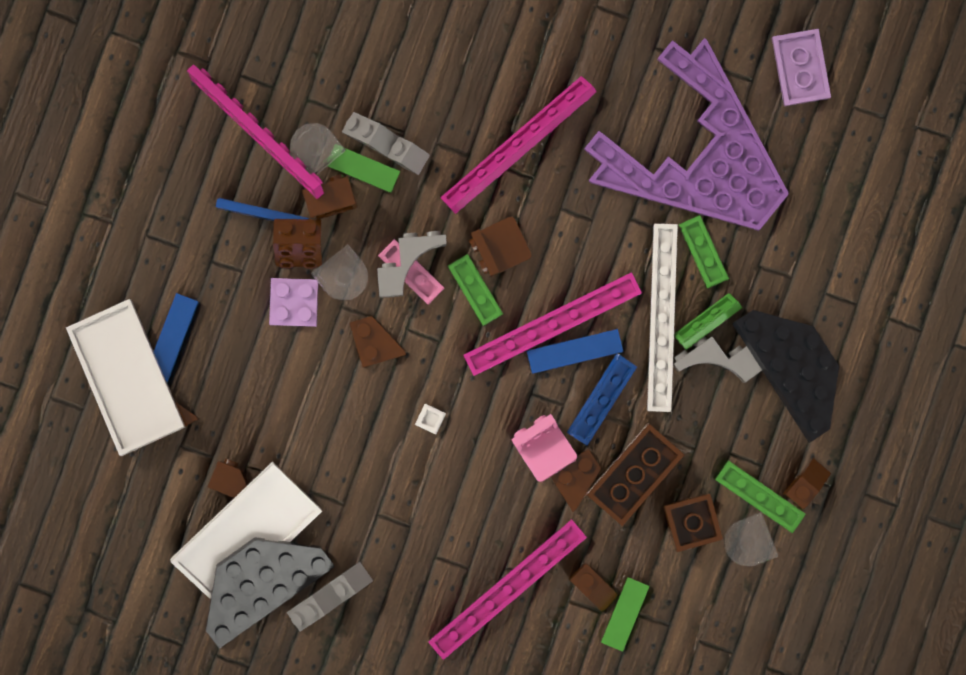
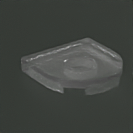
M309 123L300 127L294 133L290 142L292 157L294 159L298 157L306 165L307 168L305 170L310 174L315 173L316 175L346 151L331 130L318 123Z
M346 245L311 273L325 292L338 300H352L358 297L364 291L368 282L366 266L349 245Z
M762 512L735 522L725 534V551L729 558L739 565L755 566L778 557Z

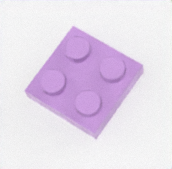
M271 278L269 325L317 327L319 280Z

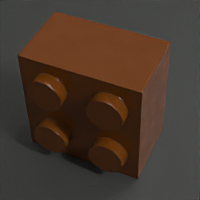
M336 175L329 178L330 182L321 184L324 194L318 199L307 189L302 190L311 219H324L358 208L348 176Z
M706 493L663 505L676 552L723 540L711 494Z

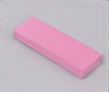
M394 239L378 256L385 263H396V267H400L399 243ZM417 261L410 267L405 278V283L428 305L445 289Z

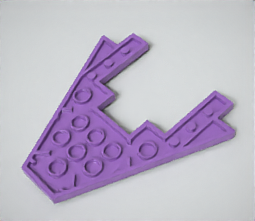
M704 38L690 55L672 40L657 60L711 103L697 122L715 137L687 171L668 157L655 174H652L603 133L598 131L584 148L587 153L602 164L589 179V182L759 231L789 193L708 41Z

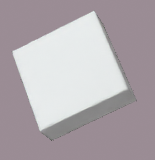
M424 404L415 425L437 434L446 413Z

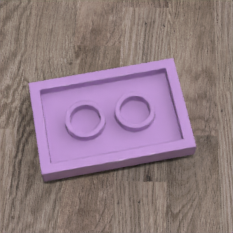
M819 29L773 36L772 44L784 107L830 99L831 94Z

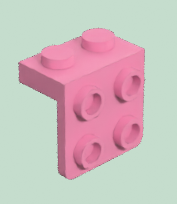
M551 414L547 417L546 415L539 417L534 421L533 426L528 429L523 428L514 434V438L511 439L538 482L545 481L577 459V454Z

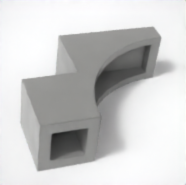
M355 112L352 113L342 130V133L372 148L404 169L417 175L420 174L430 154L414 143L397 136L383 125Z
M441 231L427 232V236L417 237V233L403 234V238H399L401 266L396 267V263H384L382 268H377L380 298L403 296L404 282L410 267L421 255L429 250L446 246V235H441Z
M705 336L693 344L695 349L689 353L684 350L674 357L677 362L673 364L677 372L696 364L718 365L734 373L742 383L747 382L762 371L747 346L742 348L739 345L729 352L731 357L728 359L714 338L706 339Z
M359 562L289 610L287 614L298 630L302 631L373 582L361 562Z

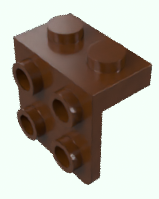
M508 217L485 229H478L471 233L472 239L468 240L474 253L479 252L482 258L479 264L484 274L489 273L490 277L531 258V252L514 217Z
M274 219L273 248L275 265L285 269L292 267H305L307 269L321 267L322 220Z

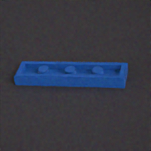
M221 198L217 199L216 208L270 221H274V219H309Z
M177 293L154 349V354L167 383L199 303Z
M618 329L528 350L527 355L533 374L621 353L623 348Z
M616 354L567 433L588 446L637 366L621 355Z

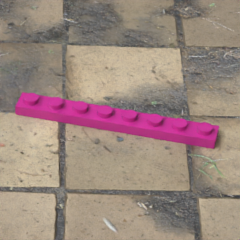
M193 64L187 70L191 81L316 199L324 194L321 186L322 180L315 173H308L305 170L307 168L306 165L298 157L295 159L289 155L291 153L290 150L282 142L278 144L273 140L275 138L274 135L266 127L262 129L253 114L250 112L246 114L242 110L243 106L237 99H230L226 95L227 91L221 84L217 83L215 85L211 81L212 77L205 69L199 70Z
M582 76L579 77L440 198L456 214L583 103L588 101L597 92L595 88Z
M631 272L463 356L473 376L642 294Z
M571 519L431 638L428 643L444 660L587 538Z

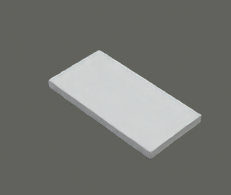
M131 299L66 327L119 456H124L185 428V424Z
M272 462L186 543L170 561L210 598L214 584L215 569L219 562L255 537L277 542L278 540L291 542L322 512V509Z

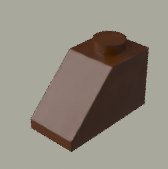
M225 458L224 462H217L208 488L235 498L248 485L243 470L237 467L238 463Z
M813 458L784 491L783 495L797 507L804 510L820 492L831 473Z
M586 562L569 578L602 612L619 596Z

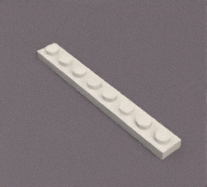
M678 224L653 225L647 411L671 412Z

